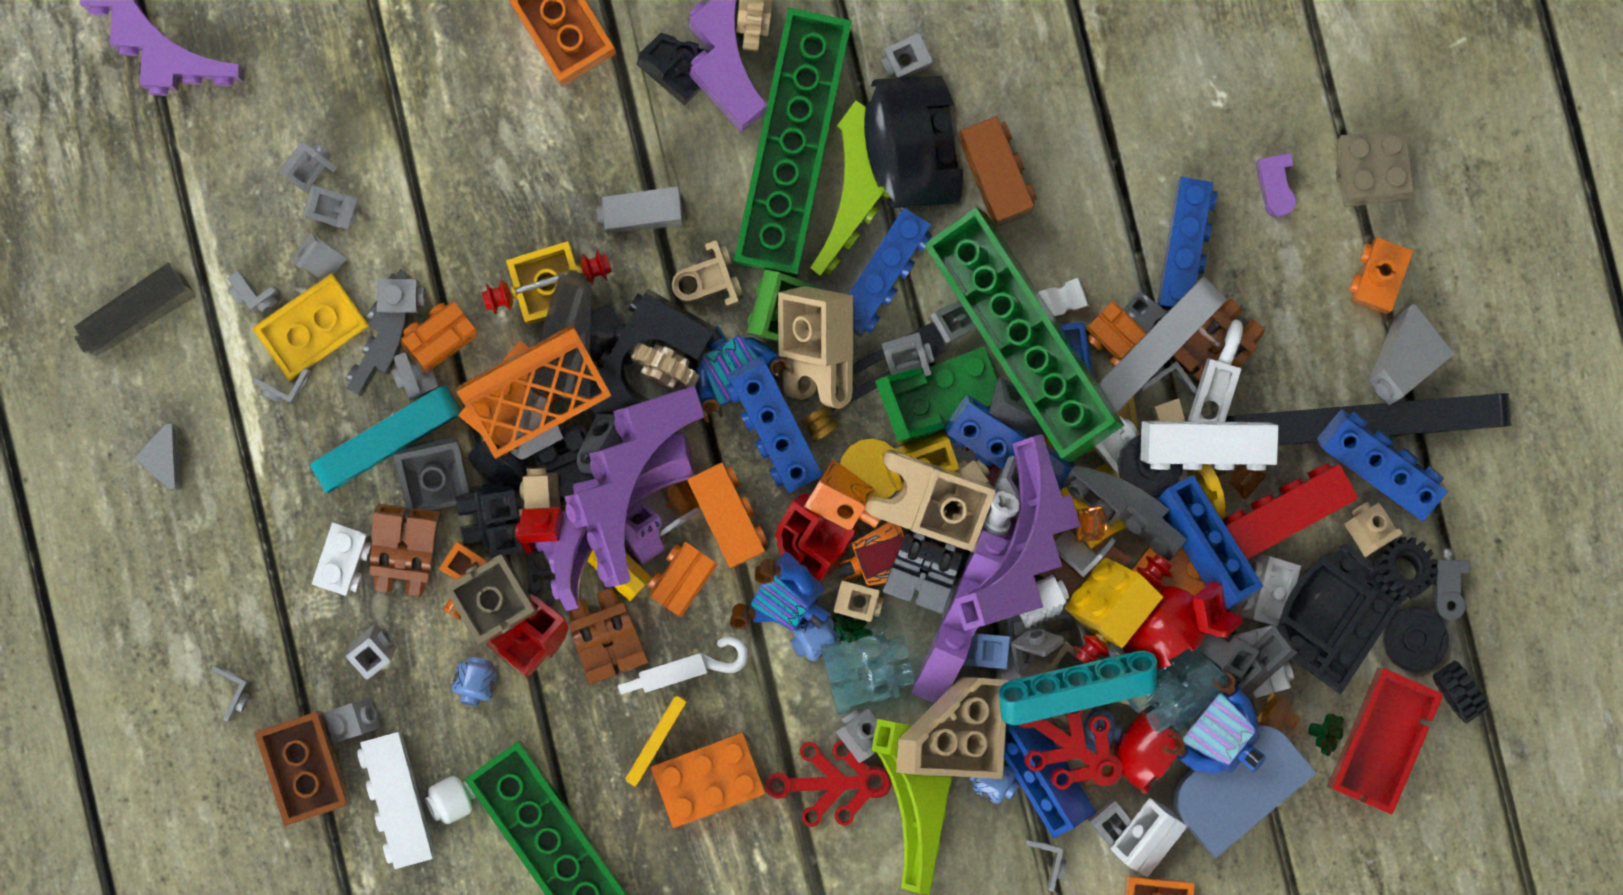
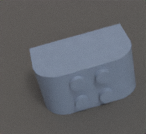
M1258 724L1256 729L1260 737L1253 747L1266 756L1265 761L1257 771H1252L1242 762L1239 763L1232 773L1224 770L1219 774L1197 772L1186 765L1189 769L1178 778L1174 785L1172 805L1175 814L1186 824L1187 829L1206 852L1215 858L1221 855L1316 774V771L1289 739L1273 727Z

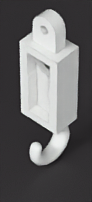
M1236 319L1231 322L1225 337V346L1218 361L1207 358L1190 411L1189 421L1225 422L1241 372V368L1231 365L1243 333V325L1240 320ZM1206 401H1214L1219 407L1214 419H1205L1201 415L1203 403Z
M731 636L723 637L718 640L717 645L720 648L731 645L737 649L738 658L734 663L717 661L703 653H699L639 672V679L620 684L618 689L620 695L643 688L646 693L708 673L707 669L724 673H736L746 665L748 649L744 642L738 638Z

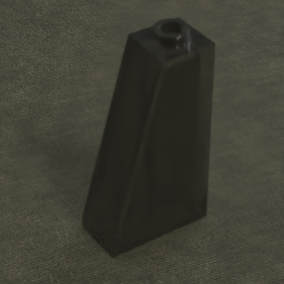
M167 263L75 325L74 328L78 333L75 336V340L84 353L89 351L91 355L97 357L195 298L196 295L182 271L173 264Z
M568 270L567 275L559 273L539 342L573 324L591 357L592 283L586 281L587 275ZM575 348L564 355L561 366L580 371L584 358L579 349ZM559 357L549 363L557 365ZM586 364L584 373L591 375V371ZM546 366L536 369L532 382L551 387L556 369ZM560 371L555 389L573 394L578 376ZM582 377L577 395L591 398L590 379ZM530 387V389L549 394L548 391ZM553 393V395H552V396H555V397H558V398H562V399H565V400H568V401H571V399H572V398H569V397H566V396H562V395H559V394H555V393ZM575 400V403L581 404L583 401Z

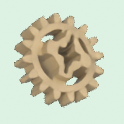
M739 0L736 33L744 34L742 50L758 52L760 36L768 37L772 0Z
M638 343L631 355V360L643 367L641 374L664 388L667 387L675 391L677 386L682 388L692 387L696 385L700 378L694 370L687 368L690 362L688 359L665 346L662 347L655 344L654 348H649L644 344Z

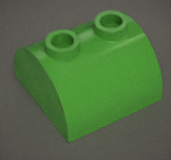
M764 270L762 279L756 288L757 297L753 312L748 317L747 334L778 344V292L803 286L820 289V287L780 272Z

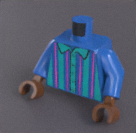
M716 326L707 343L711 352L701 357L702 363L696 369V374L700 378L695 388L704 414V420L709 423L708 415L713 411L718 412L720 418H722L723 412L721 408L733 401L726 388V385L731 383L727 373L762 356L772 376L781 383L783 380L780 378L779 373L784 369H788L792 374V367L785 359L780 358L770 346L753 337L743 339L740 335L728 341L720 327Z
M786 552L776 564L772 559H764L760 566L755 568V580L762 584L750 604L753 608L749 610L745 604H736L732 609L730 625L734 629H744L748 626V620L753 619L754 623L774 622L783 625L789 630H796L806 619L820 630L831 614L817 604L824 591L823 585L810 573L806 566L801 565L792 555Z
M1222 670L1227 676V683L1220 686L1219 682L1214 678L1212 683L1217 689L1225 692V695L1221 692L1217 695L1184 738L1178 735H1167L1175 741V748L1173 750L1167 746H1162L1161 749L1166 754L1177 755L1180 761L1197 772L1219 774L1225 770L1232 773L1240 762L1255 772L1266 759L1263 753L1253 747L1260 737L1256 730L1259 721L1252 702L1239 686L1235 685L1234 676L1228 671Z

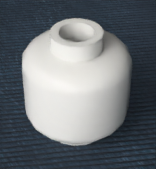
M450 776L429 787L425 803L436 822L440 820L445 824H451L471 813L473 808L471 800L475 799L476 796L466 781L462 783L458 777Z

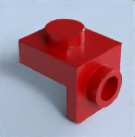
M560 507L522 510L520 522L515 527V536L517 541L521 542L526 554L534 553L535 542L559 540L564 517Z
M1211 581L1193 597V608L1196 614L1198 631L1212 634L1216 637H1228L1243 623L1242 615L1227 612L1222 583Z

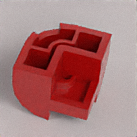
M806 493L792 501L780 521L774 537L777 538V548L781 557L788 552L801 565L806 566L810 573L822 584L837 567L838 562L843 559L849 549V544L860 527L855 524L852 530H847L808 510L804 506L811 494Z
M1164 586L1160 591L1163 598L1122 648L1124 654L1136 651L1151 652L1157 658V669L1171 666V659L1180 655L1186 649L1193 652L1207 635V633L1198 631L1196 614L1193 608L1194 596L1188 591L1174 586Z
M532 594L529 596L539 612L514 626L513 629H510L505 634H501L486 643L505 663H509L526 679L547 657H553L565 640L568 632L566 620L544 601Z
M1141 710L1124 735L1120 736L1119 742L1115 744L1114 755L1122 764L1121 776L1140 792L1146 794L1155 779H1160L1177 757V755L1166 754L1161 749L1162 746H1167L1173 750L1175 748V741L1167 735L1177 734Z

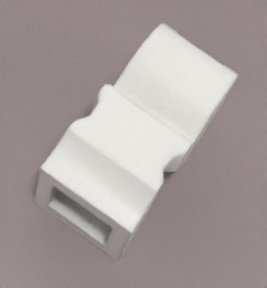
M1079 278L1066 282L1064 287H1053L1038 292L1054 317L1063 316L1071 310L1078 311L1090 307Z

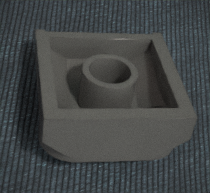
M438 439L410 445L394 452L395 464L408 515L412 508L435 510L456 505L455 497L470 492L462 458V449L458 439Z

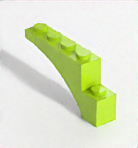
M858 101L852 104L836 126V131L842 135L845 163L844 187L833 229L822 251L810 268V272L820 279L825 273L830 276L841 262L837 256L844 247L848 250L853 247L860 237V234L856 231L863 222L869 225L880 210L876 205L881 198L885 196L889 199L890 197L884 186L878 187L874 179L865 143V107Z
M877 719L871 751L878 753L891 778L902 818L904 866L901 889L930 895L952 776L897 773L898 739L912 725Z

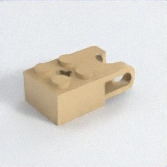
M807 286L778 292L779 356L783 357L793 369L792 374L788 369L783 370L784 392L788 397L803 400L812 396L818 387L820 401L825 406L840 409L851 401L853 393V295Z
M893 450L886 451L883 463L889 470L903 477V489L898 496L892 499L871 497L867 501L865 510L873 517L973 552L996 492L992 485ZM954 501L958 506L957 510H950L949 514H946L945 505Z

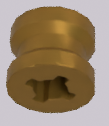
M828 406L821 407L800 421L803 427L808 428L812 433L811 439L814 444L841 427L839 422L833 420L830 416L831 410Z

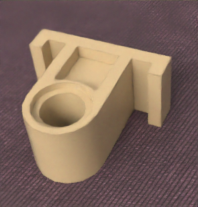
M717 240L705 244L707 254L714 252L716 258L682 269L673 277L672 290L679 301L687 304L728 291L730 297L724 299L726 307L729 308L738 305L737 296L743 294L737 277L730 278L726 266L732 263L726 246L719 248ZM685 278L694 279L698 285L696 291L689 295L683 294L679 290L681 281Z

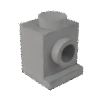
M920 33L884 48L885 58L881 59L887 76L894 75L895 78H907L932 67L933 64ZM903 55L911 59V63L907 66L899 63V58Z
M856 708L841 720L844 726L836 731V733L858 763H861L875 753L871 750L877 719L868 708L861 713Z

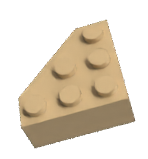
M960 677L898 739L896 772L1003 779L1006 722L1001 718L998 690L1008 680Z

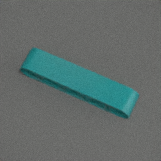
M443 385L318 458L309 466L325 494L329 493L394 455L395 451L412 445L458 417L462 410L447 385Z
M1136 651L1008 681L1000 686L998 690L1001 718L1007 724L1020 725L1153 693L1158 687L1157 658L1151 652Z

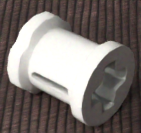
M1004 491L995 493L983 527L988 532L996 535L1008 532L1011 525V517L1015 516L1019 511L1020 503L1018 499Z

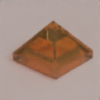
M1240 464L1234 468L1229 483L1243 499H1246L1263 481L1266 475L1262 470H1247L1246 464Z
M687 480L670 485L668 490L667 507L682 514L699 508V504Z
M1104 507L1078 509V519L1081 526L1077 527L1076 542L1102 540L1107 529Z

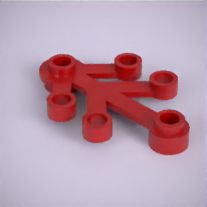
M1084 710L1067 713L1070 736L1046 719L1020 724L1024 728H1036L1062 746V748L1042 752L1038 750L1029 751L1024 759L1026 766L1033 771H1040L1047 764L1079 758L1089 766L1069 771L1064 768L1055 769L1051 774V782L1055 787L1063 790L1070 787L1072 783L1093 779L1102 786L1113 785L1122 775V764L1115 755L1110 754L1107 732L1110 729V721L1105 716L1095 714L1088 723L1089 729L1094 733L1096 754L1086 748L1081 714ZM1103 719L1104 727L1101 730H1095V722ZM1034 755H1039L1041 758L1040 763L1032 766L1030 759ZM1107 764L1111 765L1112 770L1110 774L1102 775V767ZM1065 773L1067 776L1066 781L1063 784H1057V776Z
M841 740L833 745L832 752L834 757L838 760H845L859 775L845 776L819 752L817 744L805 742L800 748L801 757L805 761H811L827 777L788 778L784 773L775 772L766 779L765 789L768 795L775 799L784 798L792 791L827 790L813 807H808L803 811L802 820L809 827L817 826L821 822L822 815L845 790L860 789L846 806H840L835 811L836 822L846 826L852 823L854 814L870 797L881 798L890 791L892 781L887 770L881 766L869 767L863 761L858 763L849 749L846 756H838L836 754V747L844 744ZM808 745H812L816 749V754L811 758L803 754V749ZM872 776H879L882 779L880 787L873 788L870 786L869 780ZM775 779H781L784 782L785 787L782 791H775L772 788V782ZM843 809L848 810L851 814L850 819L846 822H842L838 818V813ZM813 810L817 812L818 820L816 822L809 823L806 820L805 816L808 811Z

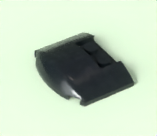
M942 76L873 80L871 87H876L872 100L867 102L865 107V143L868 160L877 186H884L887 193L893 199V201L887 202L892 209L960 203L963 168L958 169L949 107L954 105Z
M1348 544L1340 546L1338 551L1324 555L1308 568L1290 592L1278 622V627L1298 651L1291 660L1339 694H1342L1403 602V600H1399V594L1392 598L1389 596L1390 589H1387L1385 592L1380 589L1384 583L1383 581L1377 583L1375 577L1379 575V573H1373V567L1376 564Z

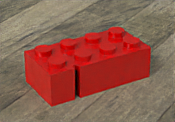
M1329 462L1322 464L1307 472L1309 479L1304 482L1300 478L1294 479L1278 488L1281 493L1280 495L1273 498L1272 494H1269L1250 504L1252 507L1251 511L1244 513L1243 509L1225 517L1223 523L1245 558L1249 559L1359 499L1341 465L1338 464L1331 467Z
M1377 667L1327 787L1350 798L1360 800V802L1382 812L1393 815L1430 728L1419 724L1420 719L1433 721L1444 694L1388 669Z

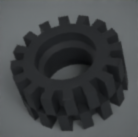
M1406 536L1400 537L1398 540L1394 539L1379 552V555L1374 560L1377 564L1373 567V573H1379L1375 580L1377 583L1383 581L1384 585L1380 589L1383 592L1390 589L1389 596L1392 598L1399 594V600H1406L1408 597L1410 600L1414 599L1435 581L1434 577L1437 575L1438 569L1433 568L1437 565V559L1430 560V557L1434 554L1433 551L1430 549L1426 552L1423 548L1427 544L1423 541L1416 545L1417 538L1411 537L1408 541ZM1404 558L1414 566L1416 575L1413 579H1407L1400 575L1395 566L1396 559Z
M1456 660L1433 674L1432 677L1439 688V692L1444 694L1443 696L1447 704L1449 703L1453 712H1456L1457 716L1464 723L1467 724L1489 709L1485 696L1480 692L1478 685L1474 683V679L1471 675H1468L1467 670Z

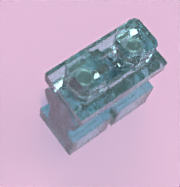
M881 632L875 634V637H864L852 643H848V640L820 646L838 715L850 712L849 707L869 701L881 702L889 697L891 699L901 697L899 688L915 683L910 662L893 666L894 661L910 658L904 637L887 640L885 633Z
M1197 648L1193 652L1186 649L1180 655L1171 659V666L1157 669L1158 687L1153 693L1128 699L1129 705L1137 713L1142 712L1150 705L1155 708L1146 717L1150 726L1157 733L1171 725L1177 731L1185 726V722L1193 720L1201 712V709L1213 702L1220 692L1225 695V692L1213 685L1212 679L1214 678L1219 682L1220 686H1223L1227 683V677L1208 658L1205 660V655Z

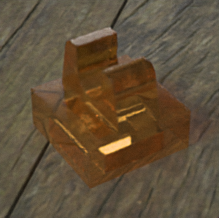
M1271 693L1258 716V721L1265 726L1273 727L1277 730L1280 729L1282 724L1294 729L1300 718L1289 712L1293 702L1278 694Z

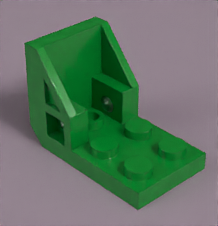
M985 346L929 367L931 371L929 376H925L921 367L875 380L898 443L904 446L931 435L946 432V423L967 394L985 406L991 407L998 379Z

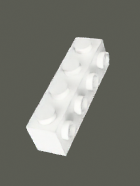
M1142 421L1140 460L1151 464V469L1168 470L1170 469V464H1183L1182 469L1202 470V464H1215L1214 469L1234 470V464H1246L1247 470H1266V465H1277L1278 425L1270 422Z
M402 731L360 742L362 749L357 750L358 758L362 769H368L370 781H366L367 792L370 800L376 799L379 812L374 813L379 832H385L388 844L383 845V850L387 863H393L394 869L435 858L436 855Z

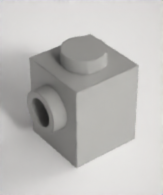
M375 623L350 643L345 657L368 680L391 662L397 646L392 635L385 629L381 630Z

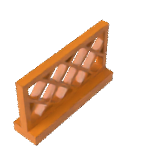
M573 324L457 386L459 397L468 409L495 459L611 396ZM575 348L579 349L584 358L580 371L561 366L564 355ZM559 357L557 365L549 363ZM586 364L592 375L584 373ZM542 366L556 369L551 387L532 382L536 369ZM560 371L578 376L573 394L555 389ZM530 373L528 381L520 379ZM582 377L596 381L602 391L590 399L577 395ZM512 382L527 385L522 403L503 398L506 385ZM530 387L549 392L544 409L526 404ZM501 389L499 396L492 395L493 392ZM553 393L572 398L568 411L562 414L548 411ZM484 397L497 401L493 418L479 415L473 403ZM575 400L583 401V403L574 407ZM501 402L520 407L515 425L496 420ZM524 409L542 414L539 426L533 430L519 427ZM547 415L554 417L553 419L544 423ZM482 421L491 423L489 432ZM498 425L512 429L513 433L510 442L497 449L491 438L494 426ZM517 431L525 433L516 438Z

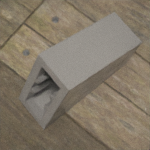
M679 187L602 197L603 205L597 206L598 225H604L606 233L683 227Z
M1414 303L1394 317L1369 378L1378 396L1384 399L1389 406L1405 396L1454 355L1453 351Z

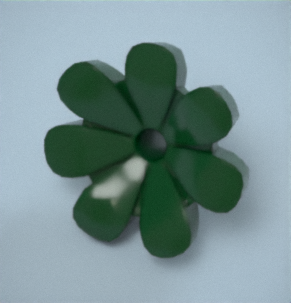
M838 613L833 617L834 630L841 634L838 645L843 649H849L853 641L865 643L873 635L871 630L865 628L867 625L865 620L857 619L854 621L853 617L842 616Z
M1328 713L1322 725L1311 723L1309 726L1308 734L1317 737L1316 746L1321 748V753L1326 756H1330L1331 751L1334 752L1336 750V738H1343V728H1339L1344 722L1343 716Z

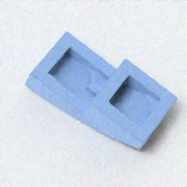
M974 633L963 665L1008 669L1011 637Z

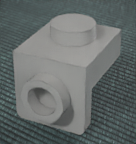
M301 141L279 173L307 193L325 167L334 172L337 166L329 161L331 154L317 144L311 148Z
M311 186L302 217L336 228L348 229L357 216L358 207L355 205L357 198L345 196L318 186Z
M239 271L227 278L232 285L228 290L239 305L245 302L253 312L260 310L263 313L277 303L276 297L281 294L275 286H271L258 295Z
M377 279L378 313L419 314L420 307L425 306V287H420V282L417 279Z
M919 333L882 343L891 375L921 367L925 376L931 375L928 363L934 362L929 343L922 344Z
M406 352L393 357L397 368L391 370L397 388H405L409 401L439 388L433 370L426 375L422 374L416 365L410 366Z
M371 698L322 713L332 744L380 729L378 714Z

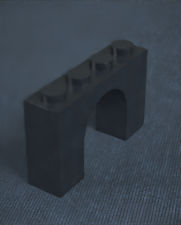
M650 289L643 296L637 293L628 309L633 312L627 324L623 321L620 323L613 336V339L617 340L612 352L606 349L597 364L602 369L600 375L611 396L588 409L597 414L614 415L613 411L649 400L637 393L630 386L625 376V358L629 349L636 343L648 339L662 340L698 359L716 327ZM589 379L581 394L590 399L602 391L596 381Z

